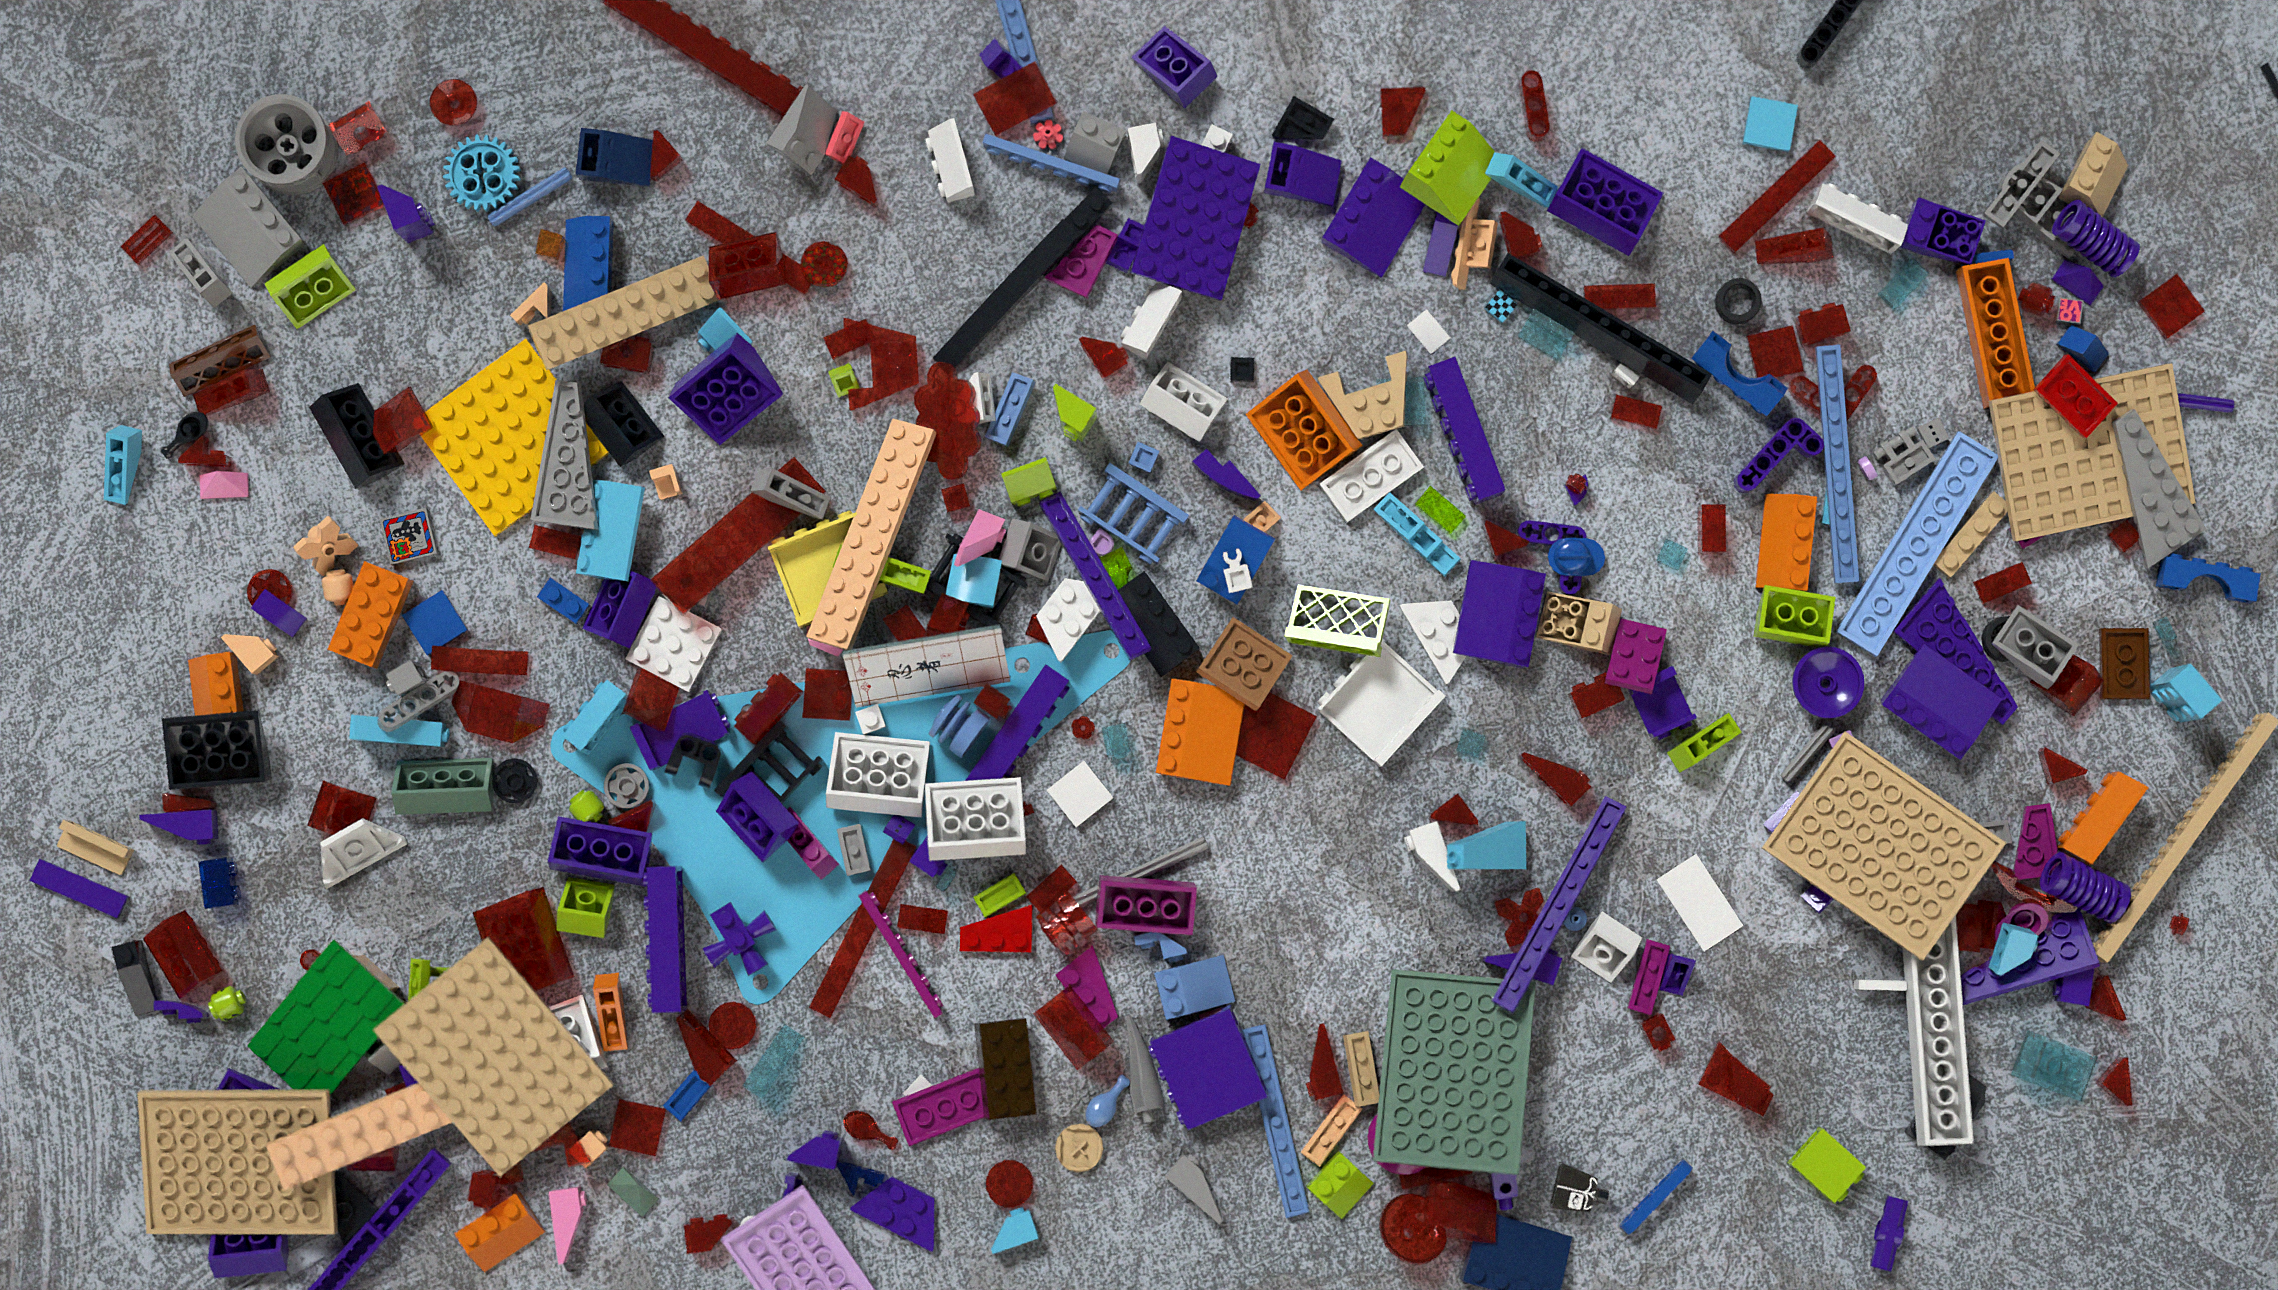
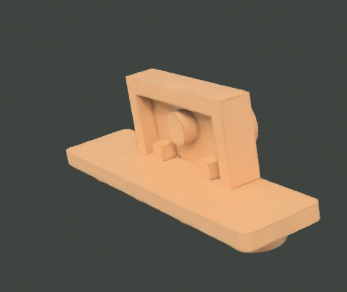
M1479 198L1459 225V245L1455 249L1456 264L1455 269L1452 271L1451 279L1453 286L1460 290L1466 289L1469 267L1491 269L1498 222L1495 220L1477 219Z

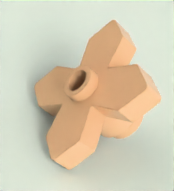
M327 516L318 526H314L309 530L308 538H302L293 548L304 560L313 558L312 566L318 573L325 576L326 572L334 568L335 555H349L358 547V543L348 533L339 534V525L330 516Z

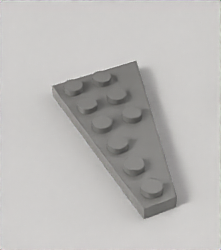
M556 380L531 520L598 530L581 384Z
M2131 409L2113 421L2112 425L2117 447L2121 452L2123 474L2126 475L2128 483L2127 492L2134 523L2137 524L2140 538H2138V541L2143 550L2144 567L2150 568L2205 531L2206 528L2135 409Z

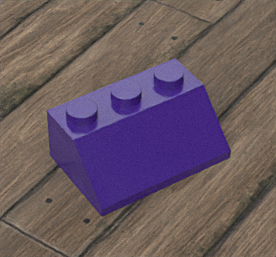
M382 184L377 186L394 231L407 243L434 233L432 226L435 225L431 213L425 207L423 208L421 203H417L412 197Z
M630 571L628 581L604 579L582 629L630 648L646 615L649 603L655 594L658 582L633 571Z
M753 772L731 783L716 810L718 815L761 862L766 861L791 837L799 824L794 816Z
M211 1234L208 1263L214 1279L287 1271L289 1256L288 1235Z

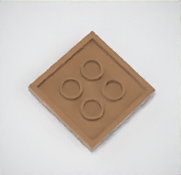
M1232 617L1198 668L1197 673L1257 711L1292 655Z

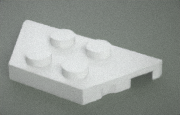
M1065 578L1036 615L1060 663H1062L1101 612L1084 581Z
M1452 601L1401 604L1399 608L1444 684H1448L1466 657L1453 653L1460 616Z
M361 819L323 840L320 844L324 887L326 889L332 887L407 845L405 837L370 821Z

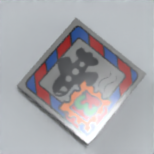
M427 508L380 519L390 565L393 566L438 554Z

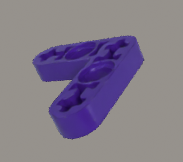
M1526 520L1517 529L1519 539L1526 543L1552 546L1553 543L1562 539V529H1566V535H1572L1574 531H1577L1578 536L1587 538L1584 529L1572 525ZM1530 525L1531 530L1538 531L1539 526H1542L1541 540L1537 539L1539 534H1531L1527 538L1526 533L1522 532V529ZM1548 528H1555L1557 530L1558 538L1555 541H1550L1546 538L1545 532ZM1559 574L1558 584L1563 594L1573 595L1578 592L1581 587L1582 576H1572V582L1576 583V587H1572L1571 591H1569L1567 586L1563 584V582L1568 581L1569 576Z

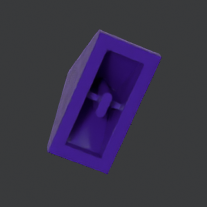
M1668 954L1659 990L1683 996L1696 960Z

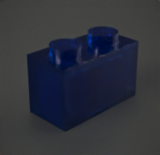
M232 857L198 861L204 909L239 905L238 899H241V891L235 881V876L238 875V868Z

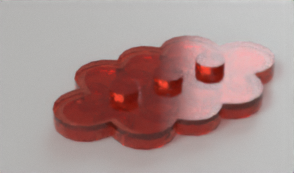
M937 362L928 370L927 385L921 386L915 393L914 405L919 412L915 425L930 428L937 432L926 460L928 462H937L939 472L944 478L958 480L968 470V457L976 455L981 448L982 439L976 429L980 422V413L973 405L976 391L972 383L965 379H958L956 369L950 363Z

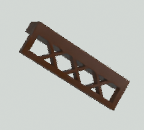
M254 324L170 363V375L182 395L186 397L270 358V353L261 340L260 331ZM255 345H258L262 351L261 354L256 356L247 355L248 349ZM232 356L240 358L239 363L235 366L225 365L227 358ZM210 366L218 368L217 374L213 376L203 375L204 370ZM188 376L197 378L195 384L187 388L181 382L182 379Z

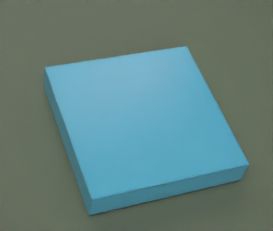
M1752 96L1750 98L1742 144L1789 152L1798 105Z

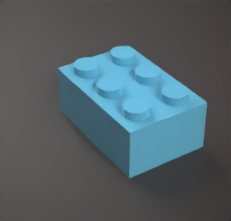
M2191 663L2170 668L2150 685V689L2153 691L2151 694L2154 699L2159 703H2163L2168 708V715L2174 721H2179L2180 723L2202 719L2223 701Z

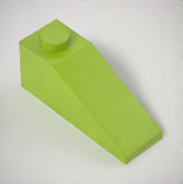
M1728 712L1668 751L1667 754L1680 773L1695 765L1742 732Z

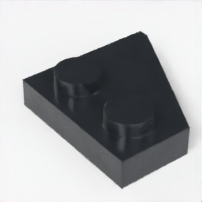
M1293 96L1271 136L1275 138L1324 140L1335 119Z

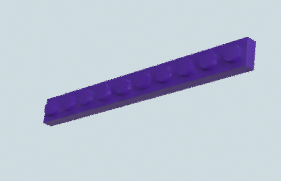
M1607 796L1604 797L1492 999L1493 1004L1514 1014L1627 810V806Z

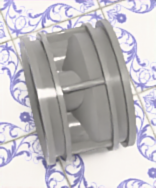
M275 94L256 101L243 113L235 132L236 151L243 166L266 187L280 194L294 196L316 190L329 179L337 164L338 141L332 127L309 103L292 95ZM285 117H290L293 121V128L288 133H283L278 128L280 120ZM309 129H315L317 132L315 141L311 144H306L303 140L304 133ZM264 137L273 138L275 142L274 148L266 152L259 149L261 139ZM290 144L294 145V148L290 149L289 152L286 150V147H290ZM305 156L312 157L309 164L300 170V160ZM275 162H285L287 167L282 174H272L271 170Z

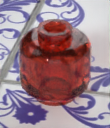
M2032 282L2028 288H2022L2018 301L2022 302L2021 309L2023 311L2041 317L2045 313H2050L2056 296L2053 295V290L2050 287Z

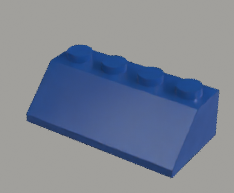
M582 216L566 220L563 311L612 292L614 221L610 216Z

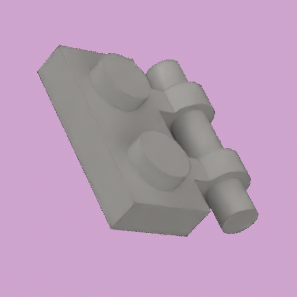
M1910 427L1906 431L1901 430L1897 433V437L1889 442L1881 443L1879 448L1872 452L1877 460L1883 456H1886L1889 462L1881 467L1894 486L1935 460V457L1923 440L1916 444L1911 440L1912 437L1917 435L1914 427ZM1903 444L1907 450L1897 456L1893 450Z

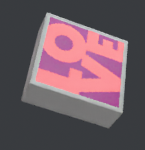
M2058 298L2055 322L2081 324L2083 300Z

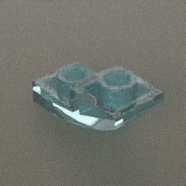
M1912 257L1877 295L1893 310H1896L1930 273Z

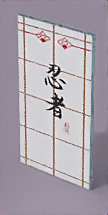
M1000 625L843 651L842 657L845 661L854 697V705L858 708L1010 682L1011 676L1009 675L1001 634L1002 628Z

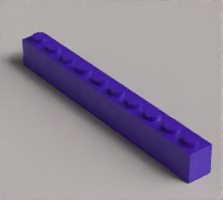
M1045 664L965 781L1003 779L1004 776L1009 778L1016 768L1013 763L1017 757L1023 758L1030 746L1027 743L1030 738L1034 737L1036 739L1043 729V726L1040 725L1045 717L1050 719L1057 708L1054 705L1059 697L1063 699L1070 690L1068 686L1070 681ZM928 835L909 861L932 878L936 874L941 876L948 866L945 863L946 860H929Z

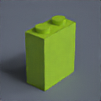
M1820 1127L1814 1131L1787 1162L1832 1203H1836V1201L1841 1202L1849 1193L1847 1189L1852 1183L1857 1184L1865 1175L1863 1171L1866 1169L1857 1158Z

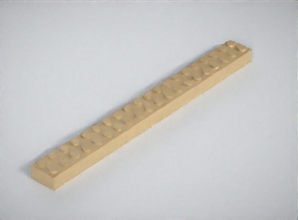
M2269 712L2256 714L2253 717L2251 726L2246 727L2243 737L2236 741V747L2233 751L2230 750L2228 752L2226 761L2218 766L2216 775L2213 774L2211 776L2208 786L2201 790V796L2193 801L2191 810L2184 814L2183 821L2179 822L2175 827L2176 831L2169 835L2166 845L2159 849V855L2156 859L2153 858L2151 860L2149 869L2141 874L2139 883L2136 882L2132 887L2131 898L2123 915L2114 923H2107L2106 929L2099 933V939L2096 943H2092L2099 962L2108 963L2274 731L2278 725V719Z

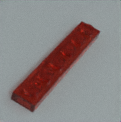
M1819 140L1730 224L1718 238L1733 254L1736 253L1822 171L1836 155Z

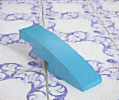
M1390 492L1374 508V511L1400 537L1444 577L1461 561V558L1447 547L1442 539L1432 532L1419 517Z

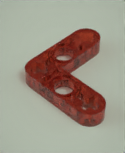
M1860 366L1844 386L1846 421L1849 420L1877 379V372L1873 366ZM1869 371V378L1871 380L1867 379L1864 381L1861 387L1856 385L1862 378L1860 372ZM1797 376L1792 379L1788 385L1789 393L1820 415V407L1815 406L1813 403V397L1819 394L1818 385L1804 376ZM1803 382V388L1809 392L1811 388L1815 391L1809 395L1807 400L1804 398L1807 393L1802 390L1799 393L1796 392L1794 383ZM1848 389H1854L1858 392V399L1851 402L1846 398V391Z

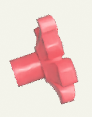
M1046 120L1045 126L1041 123L1036 125L1035 128L1038 133L1033 134L1034 141H1040L1038 144L1039 148L1044 150L1048 145L1049 149L1053 150L1056 148V142H1062L1063 135L1058 134L1062 130L1059 124L1053 126L1052 120Z

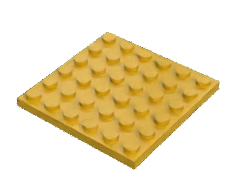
M526 338L411 422L495 537L532 511L554 386L557 380L550 370L545 369L540 356ZM586 424L592 467L607 456L609 452Z

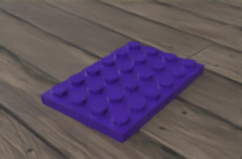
M1170 136L1130 273L1221 301L1261 164Z

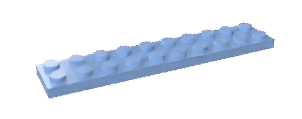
M1956 432L1835 632L1874 657L1879 655L1997 461L1998 455L1962 432Z

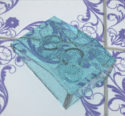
M2027 1030L2011 1075L2082 1102L2098 1057Z

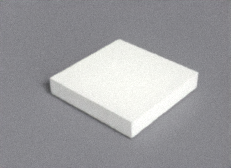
M1085 761L1081 762L1047 789V792L1075 827H1078L1113 799L1112 795Z

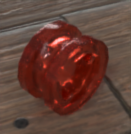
M308 949L301 954L300 964L305 970L311 967L310 964L305 963V958H309L307 955L312 953L313 957L318 958L321 954L319 951Z

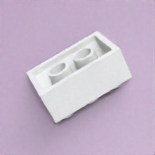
M952 118L928 130L929 138L925 139L928 151L934 152L936 160L931 161L935 175L940 174L942 183H938L941 197L946 196L947 203L975 195L955 119Z
M1156 282L1154 287L1150 285L1143 296L1146 299L1142 307L1138 305L1132 315V318L1135 319L1131 327L1126 326L1120 336L1123 340L1122 347L1146 360L1178 306L1182 291L1160 282Z
M1167 362L1150 384L1140 405L1149 412L1161 417L1170 425L1185 432L1189 437L1200 442L1226 403L1227 398L1170 362Z

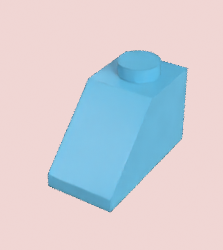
M2003 922L1989 968L1996 974L2003 975L2030 959L2032 953L2037 948L2038 935L2030 929Z
M1023 1207L1010 1211L1011 1215L1006 1217L991 1248L992 1254L1039 1238L1030 1209L1024 1210Z

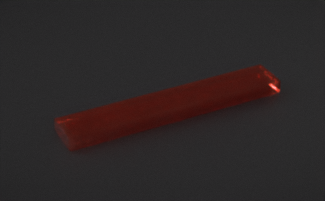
M698 200L686 217L685 222L803 295L807 294L814 283L813 281L811 283L807 276H805L801 264Z

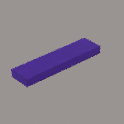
M43 859L38 860L30 878V881L116 918H120L129 897L126 894Z

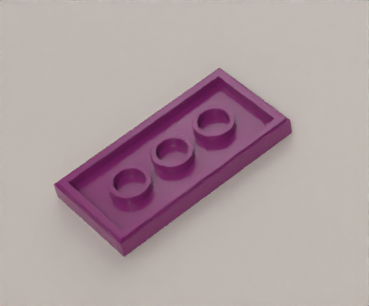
M979 1068L892 1101L909 1147L984 1118Z

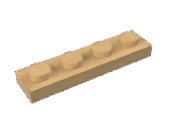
M1995 491L1991 492L1942 549L1933 565L1945 576L1951 578L2008 512L2006 501Z

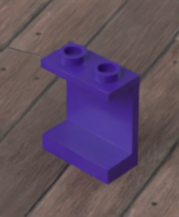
M1673 666L1657 673L1652 694L1628 689L1650 739L1657 736L1658 740L1670 736L1672 735L1671 729L1679 727L1680 730L1692 726L1691 720L1697 718L1696 714L1691 713L1674 675H1677Z

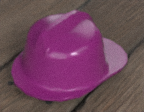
M2018 903L2009 910L2008 915L1997 925L1995 940L1997 941L2003 922L2030 929L2039 935L2046 929L2048 924L2046 910L2034 903Z

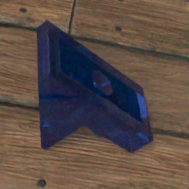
M839 1161L837 1164V1168L853 1196L856 1195L860 1178L864 1179V1184L877 1187L878 1183L883 1184L886 1176L885 1172L844 1161Z

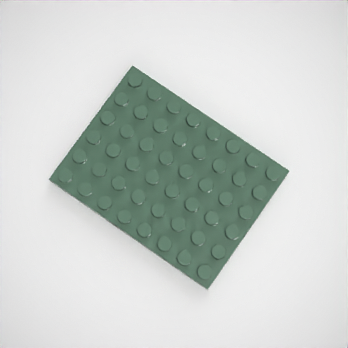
M1392 969L1373 1154L1374 1162L1519 1175L1536 982L1531 981L1514 1014L1492 1003V999L1503 979Z

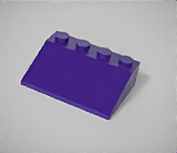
M1581 148L1547 211L1625 255L1630 256L1664 193Z
M1370 157L1323 235L1321 243L1382 278L1426 204L1400 188L1404 178Z
M737 332L677 381L668 399L715 442L721 445L780 398L783 392L755 348Z
M1470 560L1453 653L1518 668L1529 667L1546 574L1523 568Z
M1923 643L1881 698V704L1961 760L1981 733L2002 698Z

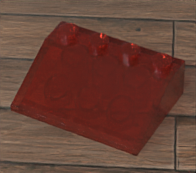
M544 887L525 891L472 913L481 940L484 941L489 937L535 992L574 978Z

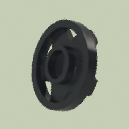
M516 758L500 763L492 776V786L496 795L509 803H521L529 799L534 794L538 782L535 769L528 762ZM516 762L512 769L505 766L509 763ZM526 767L531 771L532 776L526 774ZM499 775L502 782L497 786V776ZM532 787L529 793L525 796V789ZM511 793L514 799L506 798L503 795Z

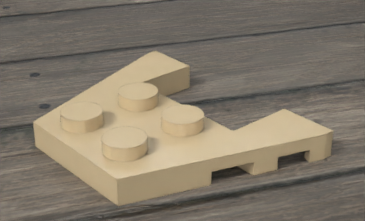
M1407 351L1385 357L1391 381L1356 392L1345 394L1338 371L1318 377V381L1357 439L1360 440L1404 426Z

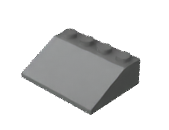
M242 167L226 178L192 215L194 220L250 288L256 286L307 244L251 175Z

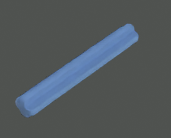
M562 168L488 215L489 221L493 226L501 224L570 181L572 175L567 168Z

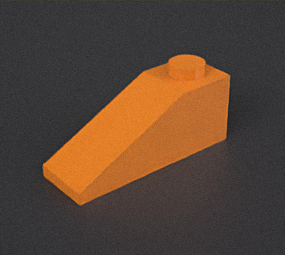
M620 974L595 975L593 993L603 1051L628 1049Z

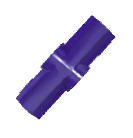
M1887 1195L1882 1218L1878 1221L1874 1233V1240L1876 1242L1870 1266L1892 1271L1897 1247L1901 1245L1904 1236L1903 1222L1909 1201Z

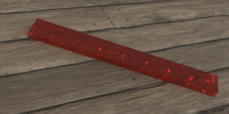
M893 839L867 891L868 894L873 892L878 899L880 905L877 908L881 915L884 913L917 847L907 841L901 844ZM861 903L809 1008L831 1018L877 927L863 903Z

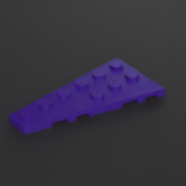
M2071 904L2069 909L2061 914L2057 913L2052 916V919L2048 921L2046 929L2038 935V945L2031 958L2003 975H1998L1989 968L1992 956L1985 963L1978 967H1973L1960 976L1962 1005L2100 967L2080 908Z

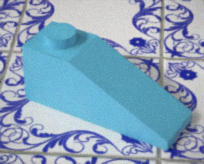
M1494 153L1485 172L1487 176L1500 185L1546 208L1549 207L1558 186L1514 155Z
M120 425L106 433L104 500L124 505L128 503L141 455L142 430Z

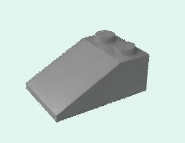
M805 85L766 144L795 168L812 175L825 156L837 110L808 85Z
M2019 605L2016 606L1992 642V645L2027 677L2047 690L2056 681L2079 646L2078 643Z

